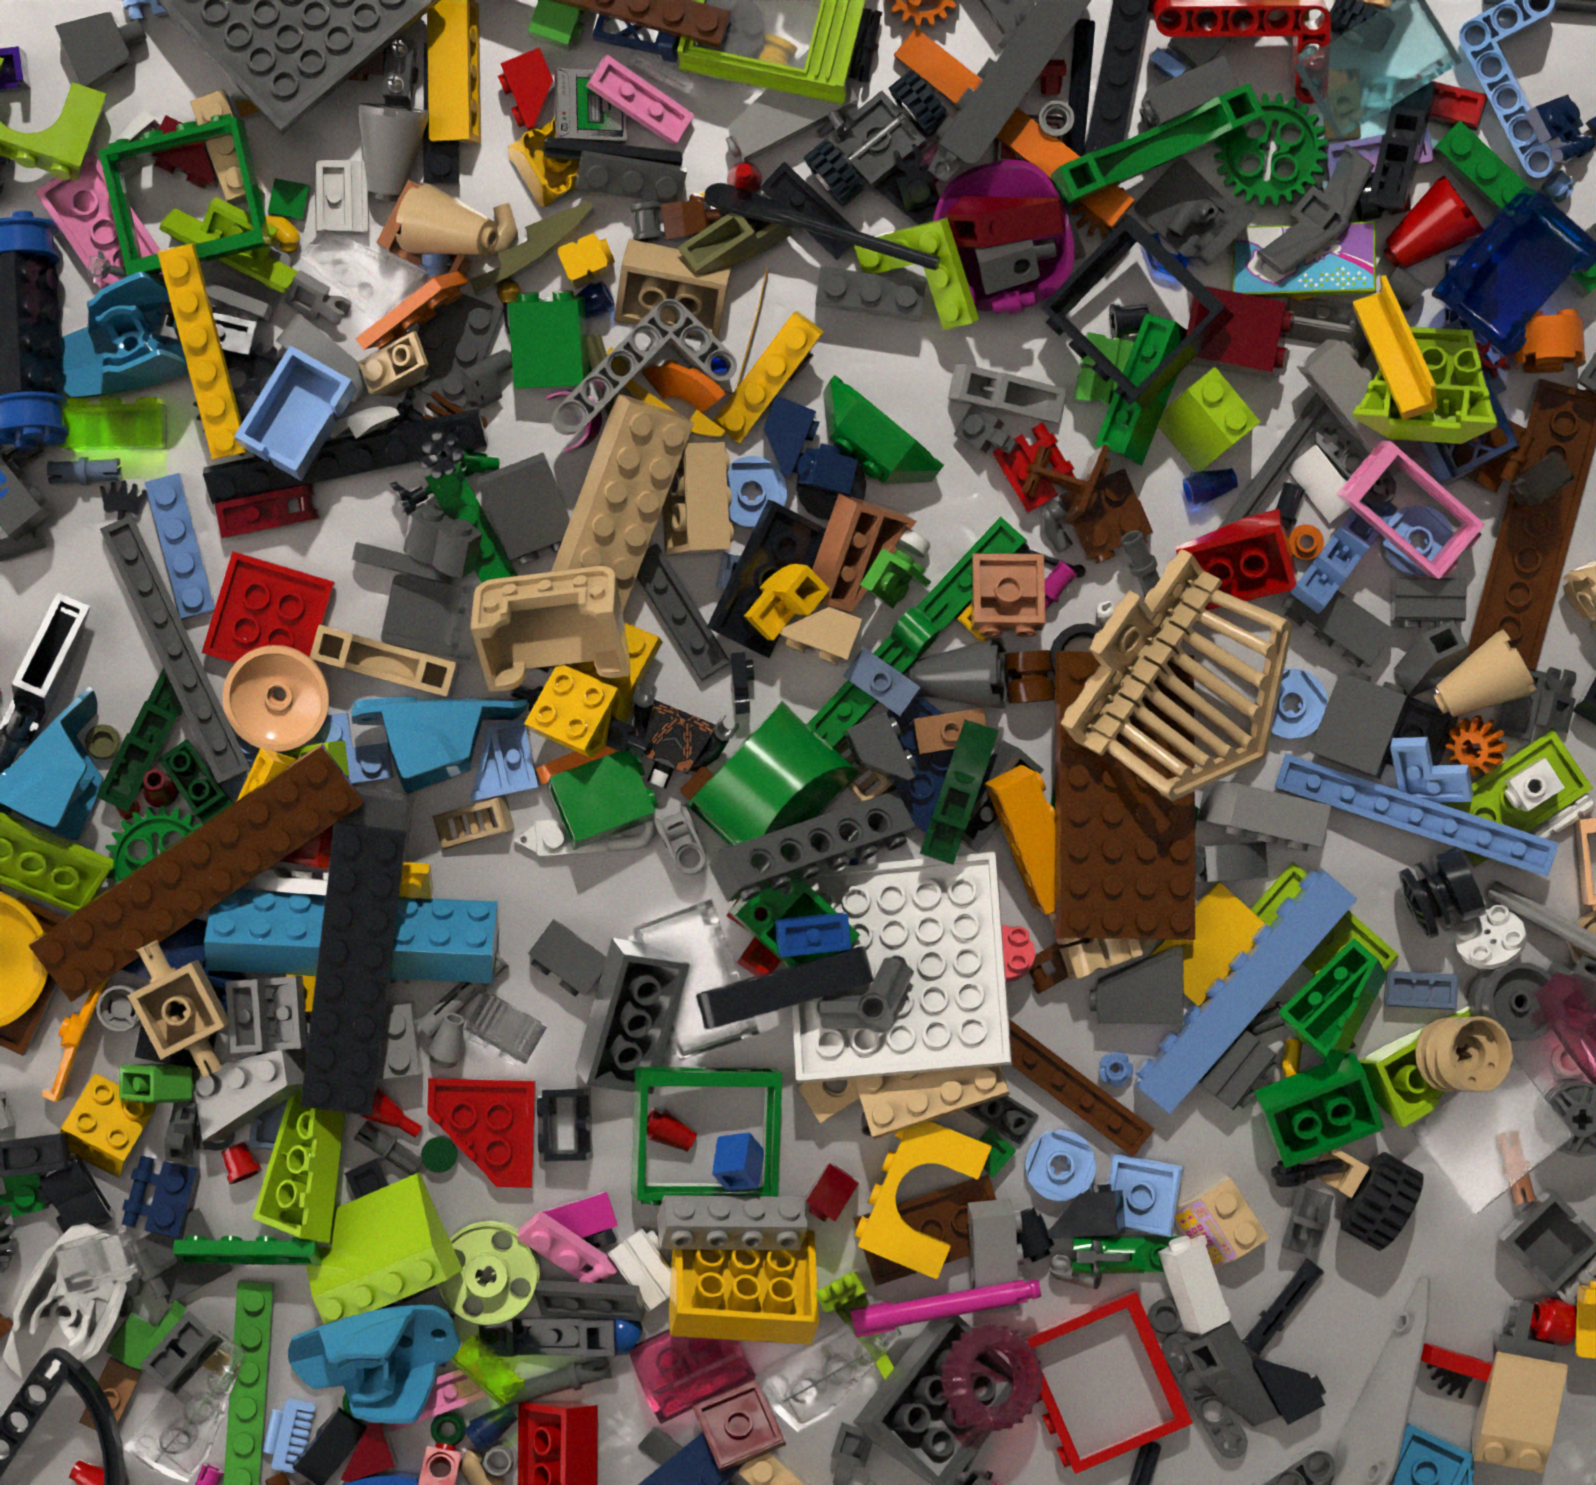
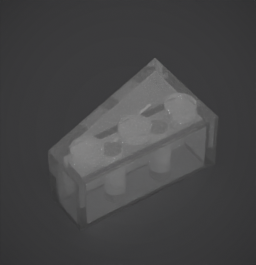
M324 228L300 254L311 267L374 323L416 292L430 279L429 275L422 270Z

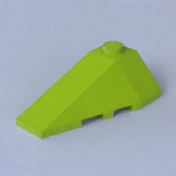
M1469 1006L1447 1017H1471ZM1425 1027L1391 1042L1359 1060L1366 1073L1375 1101L1400 1127H1406L1432 1112L1440 1103V1097L1445 1093L1432 1088L1422 1078L1417 1067L1415 1050L1418 1038Z

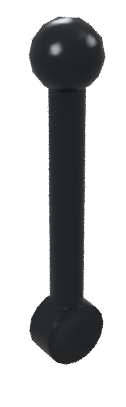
M1026 544L1017 554L1042 553L1029 549V546ZM1044 554V562L1056 566L1060 561ZM1067 563L1078 573L1076 578H1082L1085 575L1086 569L1083 565L1077 564L1074 566Z

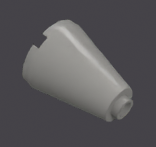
M359 104L358 116L368 191L375 192V199L396 201V195H401L409 179L429 119L428 110L403 106V108L395 107L390 104Z

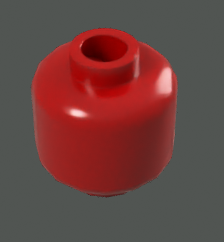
M1545 1296L1538 1302H1535L1530 1324L1533 1336L1538 1341L1552 1343L1557 1346L1569 1345L1576 1336L1577 1306L1567 1304L1562 1299L1553 1296Z

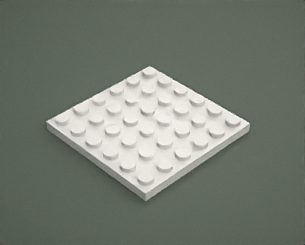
M996 852L957 855L954 865L926 858L844 866L834 871H831L830 868H825L815 877L804 881L837 913H848L849 924L860 934L858 939L851 945V948L865 946L874 978L885 957L903 962L913 969L914 974L895 1010L894 1024L889 1030L882 1033H875L869 1029L822 1028L819 1013L822 997L793 1005L795 1070L798 1084L1012 1065ZM790 884L785 887V891L790 889ZM872 982L831 995L862 996L868 992ZM884 1007L873 1008L869 1012L868 1017L874 1018L879 1016L883 1012Z

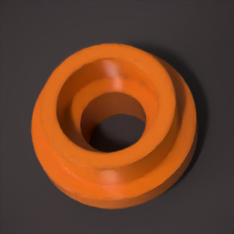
M1304 524L1296 527L1288 538L1292 554L1301 560L1313 559L1323 549V535L1319 529L1312 525ZM1304 535L1311 537L1313 541L1312 546L1308 549L1303 548L1300 544V539Z

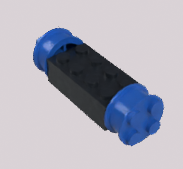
M16 211L12 213V217L0 218V444H12L14 449L18 451L36 449V444H63L66 442L65 438L69 435V429L63 425L62 409L67 406V399L62 394L64 381L61 374L62 346L59 334L60 311L57 295L59 279L55 267L60 262V255L54 251L53 237L58 233L59 229L53 220L34 217L33 212Z

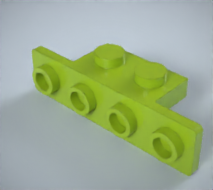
M216 196L209 203L203 222L174 208L161 222L159 228L173 239L186 244H198L254 230L249 213ZM267 223L273 245L278 228ZM272 246L217 259L233 267L237 272L246 274L264 283L268 288L281 293L287 292L292 285L294 276L298 273L297 270L269 256Z

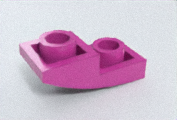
M606 1191L542 1211L581 1238L618 1226Z

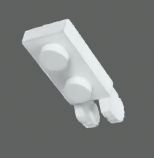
M273 868L265 870L253 880L256 884L255 887L266 891L326 895L328 872H323V878L312 877L313 871L291 870L290 874L287 869Z

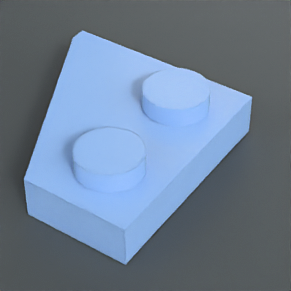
M525 718L488 726L483 752L477 768V776L470 796L471 802L539 787L528 732L524 724Z

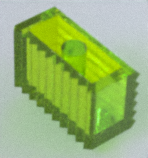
M478 1334L471 1335L449 1360L502 1408L526 1382V1377H521V1372H515V1367H510V1362L505 1363V1358H499V1353H494V1348H489V1343L484 1344L483 1339H478Z

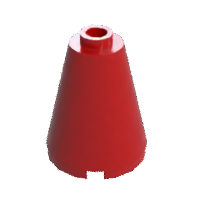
M1442 175L1385 239L1388 247L1383 251L1395 267L1402 264L1406 269L1483 234L1485 230L1449 180Z

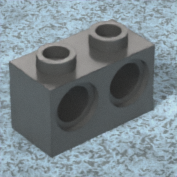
M188 1311L144 1359L140 1366L164 1389L176 1395L224 1340L201 1318Z

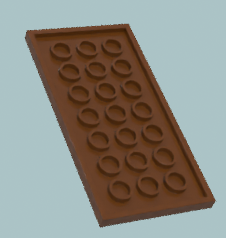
M1055 652L1056 938L1195 940V791L1172 801L1162 796L1157 789L1106 751L1101 756L1075 742L1061 725V721L1067 708L1075 703L1084 690L1088 678L1095 674L1101 664L1092 652ZM1188 655L1194 660V655ZM1168 660L1167 664L1176 677L1194 691V677ZM1155 679L1154 683L1161 693L1194 718V709ZM1142 698L1145 707L1195 745V736L1148 699ZM1130 715V723L1182 763L1191 767V770L1195 768L1194 762L1133 715ZM1117 734L1116 741L1164 778L1169 780L1176 777L1175 774L1122 734Z

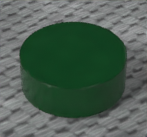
M442 1136L434 1137L427 1141L421 1152L422 1162L425 1167L436 1173L449 1170L455 1164L458 1156L455 1144L450 1139Z

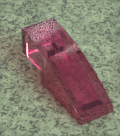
M1557 972L1535 993L1536 998L1552 1030L1565 1050L1587 1078L1596 1085V1008L1589 1006L1578 978Z

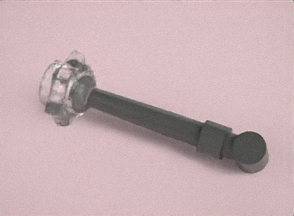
M98 251L97 256L90 255L87 276L93 277L94 284L100 283L108 274L127 277L125 267L110 265L103 252ZM163 274L152 275L165 283Z

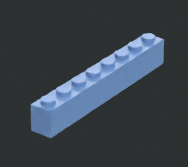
M1321 867L1317 872L1311 870L1299 884V887L1302 889L1293 899L1290 897L1286 898L1277 908L1275 913L1278 917L1270 926L1264 924L1255 933L1252 940L1256 944L1247 954L1241 951L1233 958L1229 964V968L1232 971L1224 980L1217 978L1205 992L1208 998L1199 1007L1195 1004L1186 1012L1183 1017L1184 1025L1176 1034L1173 1031L1167 1034L1159 1044L1161 1051L1153 1060L1150 1058L1146 1059L1135 1072L1138 1076L1134 1081L1137 1087L1167 1113H1172L1356 902L1357 898Z

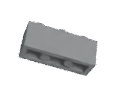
M1010 1198L967 1203L971 1289L1022 1280L1023 1276L1018 1275V1265H1022L1024 1262L1021 1243H1017L1016 1233L1022 1232L1020 1211H1014ZM1015 1304L1005 1307L978 1311L976 1313L977 1315L999 1312L1018 1311L1020 1310L1019 1304Z

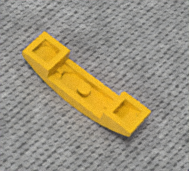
M612 347L607 351V354L613 350ZM619 358L612 359L611 364L617 376H625L627 372L625 362ZM641 370L624 385L633 398L674 411L634 382ZM698 410L690 418V421L694 423L690 432L692 435L709 439H723L726 435L724 429Z

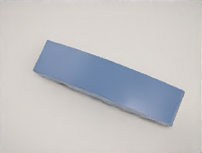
M1373 489V492H1372V493H1373L1375 496H1376L1377 494H1379L1378 492H1376V491ZM1363 497L1360 500L1386 523L1389 522L1398 509L1392 503L1384 507H1374L1367 503ZM1352 509L1290 593L1319 615L1380 533Z

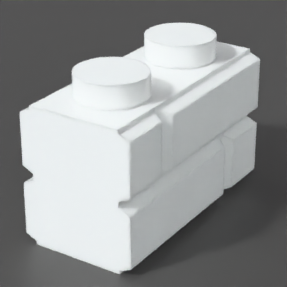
M642 1226L608 1251L607 1254L629 1285L640 1287L644 1306L648 1312L670 1297L672 1259L668 1261L661 1252L659 1236L653 1229L647 1232L644 1226Z

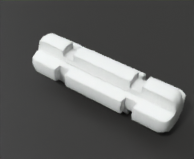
M1584 794L1573 801L1571 805H1567L1545 820L1543 824H1539L1529 832L1530 834L1550 840L1552 839L1551 835H1558L1580 819V815L1585 816L1593 811L1595 805L1591 798Z

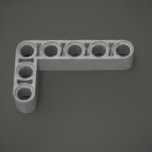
M674 299L663 300L653 307L555 408L551 417L552 426L563 435H572L584 428L665 343L691 368L699 369L717 384H722L733 377L737 369L736 359L682 303ZM662 308H668L673 311L676 318L674 325L668 326L662 323L659 316ZM638 333L646 334L650 338L651 348L649 351L640 350L636 346L635 337ZM688 333L699 337L701 346L698 351H692L686 346L685 336ZM619 358L625 362L627 366L625 376H617L612 372L610 366L612 359ZM717 358L724 362L726 366L724 376H717L712 372L710 367L712 359ZM594 383L600 386L603 393L600 401L596 402L588 398L586 395L588 384ZM568 408L576 412L578 423L575 427H569L563 423L561 418L563 409Z

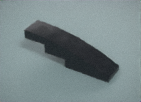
M1400 77L1394 106H1391L1386 133L1382 136L1368 205L1404 211L1429 121L1436 90L1435 82Z

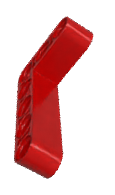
M1157 0L1155 2L1153 15L1156 27L1161 34L1168 37L1293 36L1291 80L1296 96L1303 103L1313 104L1322 100L1326 95L1331 18L1324 0ZM1316 9L1321 11L1320 16L1315 20L1304 19L1306 13L1310 10ZM1174 10L1179 13L1178 17L1173 21L1168 22L1161 19L1167 11ZM1211 10L1215 12L1214 16L1208 21L1197 19L1202 11ZM1240 10H1248L1250 12V15L1245 20L1237 21L1233 19L1235 13ZM1275 10H1284L1286 12L1280 20L1273 21L1269 19V15ZM1309 44L1319 45L1318 50L1313 54L1308 55L1302 52L1305 46ZM1305 79H1317L1314 86L1310 88L1301 87V83Z

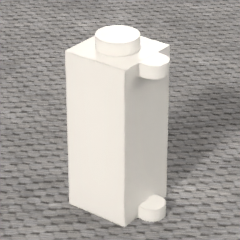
M1201 1235L1193 1239L1189 1238V1236H1181L1171 1240L1169 1247L1159 1251L1158 1254L1184 1330L1202 1335L1230 1321L1232 1313L1230 1308L1226 1307L1206 1248L1208 1243L1206 1236Z

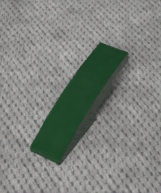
M164 668L148 700H145L131 731L126 734L96 796L126 812H130L143 789L145 774L155 767L184 711Z

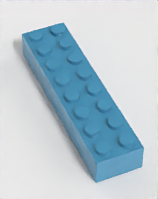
M236 890L209 910L204 940L207 970L316 975L326 895ZM400 897L390 979L493 983L498 938V901Z

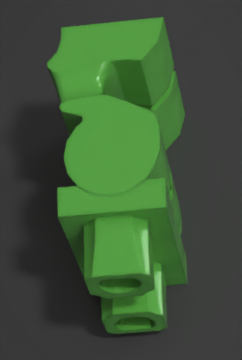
M1087 332L1085 336L1123 373L1134 342L1121 340L1120 338L1108 339L1105 335ZM1087 355L1084 359H1080L1079 367L1082 368L1078 371L1073 402L1089 403L1099 400L1102 405L1109 407L1118 384L1112 378L1106 383L1091 368L1096 362Z

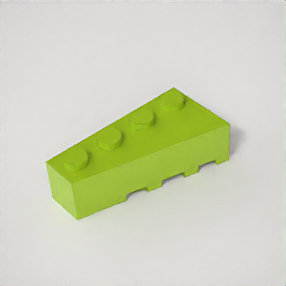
M301 1090L288 1098L252 1219L298 1238L330 1243L345 1112L301 1107Z

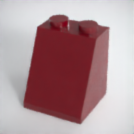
M1205 286L1235 316L1191 362L1196 366L1216 367L1223 370L1278 377L1280 369H1285L1288 358V348L1284 347L1286 334H1291L1294 325V313L1290 312L1291 308L1286 302ZM1194 296L1186 337L1210 313Z

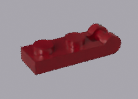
M313 484L215 503L221 538L227 539L319 520L318 509H314L312 496L315 495ZM298 499L300 511L290 513L288 501Z

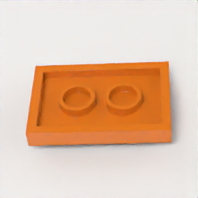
M462 270L433 277L355 339L363 350L377 347L380 350L409 334L408 329L415 324L421 326L435 317L436 312L434 309L442 303L447 306L457 300L463 294L460 289L470 281Z

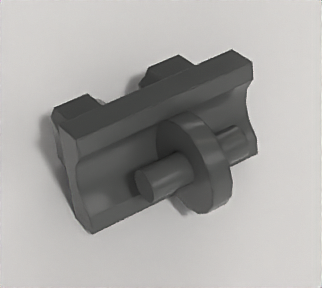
M1299 1185L1280 1247L1316 1258L1334 1196Z

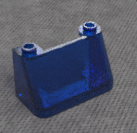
M1524 187L1506 204L1440 280L1432 292V297L1500 354L1507 357L1510 353H1517L1527 341V338L1524 336L1527 331L1525 325L1571 272L1577 273L1580 270L1587 272L1596 263V241L1538 190Z

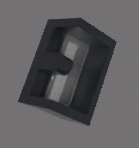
M591 1087L543 1089L542 1096L537 1097L538 1118H543V1132L538 1133L539 1153H544V1161H583L593 1158Z

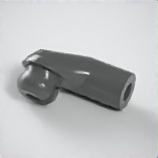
M1208 199L1187 201L1182 204L1166 229L1174 236L1181 238L1190 224L1214 220L1218 215V207Z

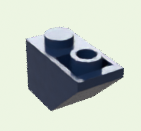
M776 396L763 429L782 475L790 480L793 472L799 474L798 463L804 454L801 451L806 439L813 441L820 422L814 420L816 416L815 410Z

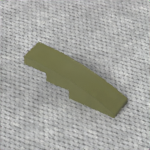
M591 201L526 226L525 229L529 236V241L497 253L502 267L470 279L476 296L478 297L497 288L502 282L517 278L542 262L563 245L595 213Z

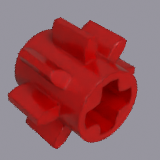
M1488 334L1485 346L1479 342L1475 343L1484 370L1490 371L1491 378L1496 379L1498 368L1506 372L1510 371L1511 367L1505 362L1507 358L1515 355V352L1507 351L1504 347L1507 342L1506 338L1502 339L1499 343L1493 342L1492 334ZM1489 348H1492L1493 353H1499L1500 359L1494 362V366H1492L1490 360H1484L1483 357L1484 354L1489 352Z

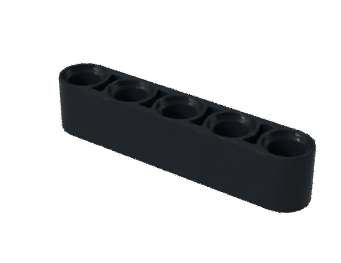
M859 946L696 994V999L705 1030L865 985L873 982L874 977L865 946Z

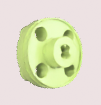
M499 1221L475 1222L463 1227L449 1239L453 1249L460 1250L465 1255V1264L462 1266L463 1270L437 1285L446 1305L460 1318L478 1325L502 1324L520 1315L533 1300L536 1284L540 1280L539 1258L535 1250L517 1239L519 1230L513 1225ZM498 1231L509 1233L513 1241L512 1246L504 1250L499 1249L494 1244V1234ZM487 1266H490L494 1269L492 1275L496 1274L497 1278L492 1277L489 1281H485L482 1279L484 1273H479V1270H485ZM517 1278L527 1280L531 1287L530 1293L526 1296L516 1295L511 1287L512 1281ZM474 1296L481 1299L484 1306L483 1312L476 1315L470 1314L465 1308V1300L468 1297Z

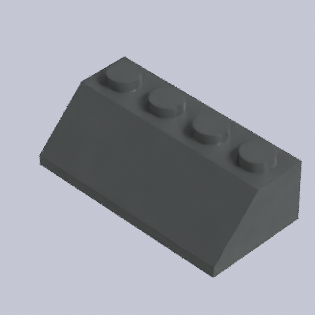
M617 938L611 939L575 1065V1069L586 1085L635 1092V1066L661 1067L690 967L688 961L643 942ZM648 1086V1094H653L655 1086Z

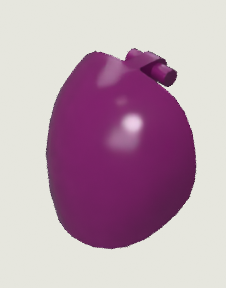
M1024 160L994 161L971 168L958 175L948 184L940 196L933 221L946 218V213L962 196L1061 199L1065 232L1032 239L1033 241L1053 236L1057 257L1037 262L1040 273L1038 279L991 294H985L976 263L974 248L957 247L976 310L994 311L995 315L1009 312L1010 315L1024 312L1025 308L1036 306L1037 302L1052 296L1070 277L1074 265V241L1068 212L1055 186L1040 168Z

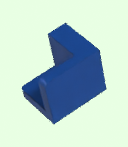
M750 1132L718 1137L712 1170L713 1176L727 1192L759 1188L764 1149Z

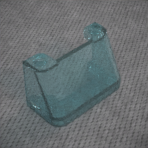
M1390 0L1391 5L1320 50H1317L1315 45L1296 56L1299 63L1293 67L1338 140L1463 62L1425 0Z

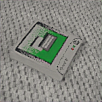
M555 69L556 138L602 143H625L627 141V114L586 87L595 70Z

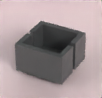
M1549 1188L1497 1237L1518 1260L1525 1263L1524 1266L1539 1282L1553 1293L1596 1252V1233L1582 1219L1576 1217L1578 1214L1554 1190Z

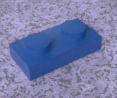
M846 912L775 920L778 956L780 957L851 949L849 918Z

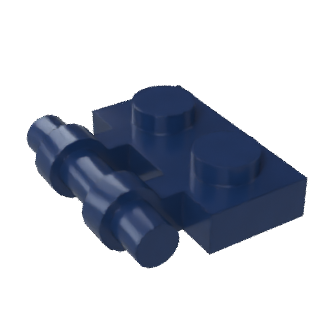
M1568 94L1535 106L1525 112L1540 144L1548 143L1552 151L1551 159L1554 162L1564 164L1571 162L1576 157L1580 158L1588 155L1595 147L1596 142L1592 136L1580 134L1578 129L1584 126L1580 119V110Z
M141 1156L137 1169L133 1168L131 1179L134 1181L129 1199L124 1200L122 1210L125 1213L121 1225L135 1228L138 1216L141 1215L147 1217L145 1231L181 1240L200 1171L195 1168L163 1161L160 1175L151 1173L154 1159ZM147 1184L156 1186L151 1206L142 1204Z

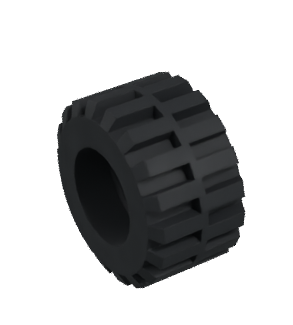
M1386 1152L1381 1153L1369 1163L1368 1167L1370 1168L1353 1197H1348L1345 1203L1340 1228L1378 1251L1390 1245L1407 1223L1421 1195L1424 1180L1423 1173Z

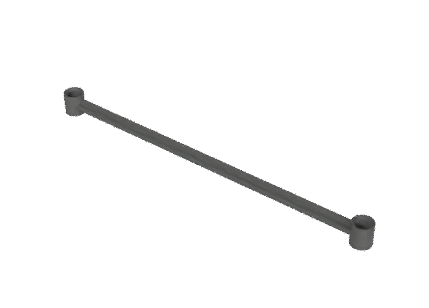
M1397 266L1388 277V282L1400 308L1408 312L1427 286L1400 266ZM1362 328L1350 343V346L1357 355L1354 360L1359 366H1361L1371 352ZM1317 392L1311 397L1217 529L1242 518L1252 516L1330 409Z

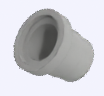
M1058 100L1050 101L1040 110L1038 117L1039 126L1045 134L1052 137H1061L1067 134L1073 126V110L1065 102ZM1050 114H1059L1064 118L1065 126L1061 129H1052L1047 125L1046 117Z
M498 1440L490 1450L486 1448L482 1453V1464L485 1470L494 1476L508 1475L517 1464L518 1455L516 1449L511 1443L504 1440ZM497 1451L502 1452L507 1456L509 1463L505 1468L497 1469L491 1465L489 1455Z

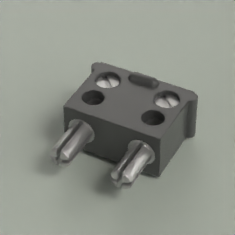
M396 38L386 47L382 86L385 104L412 106L413 88L418 79V67H416L418 44L414 40Z

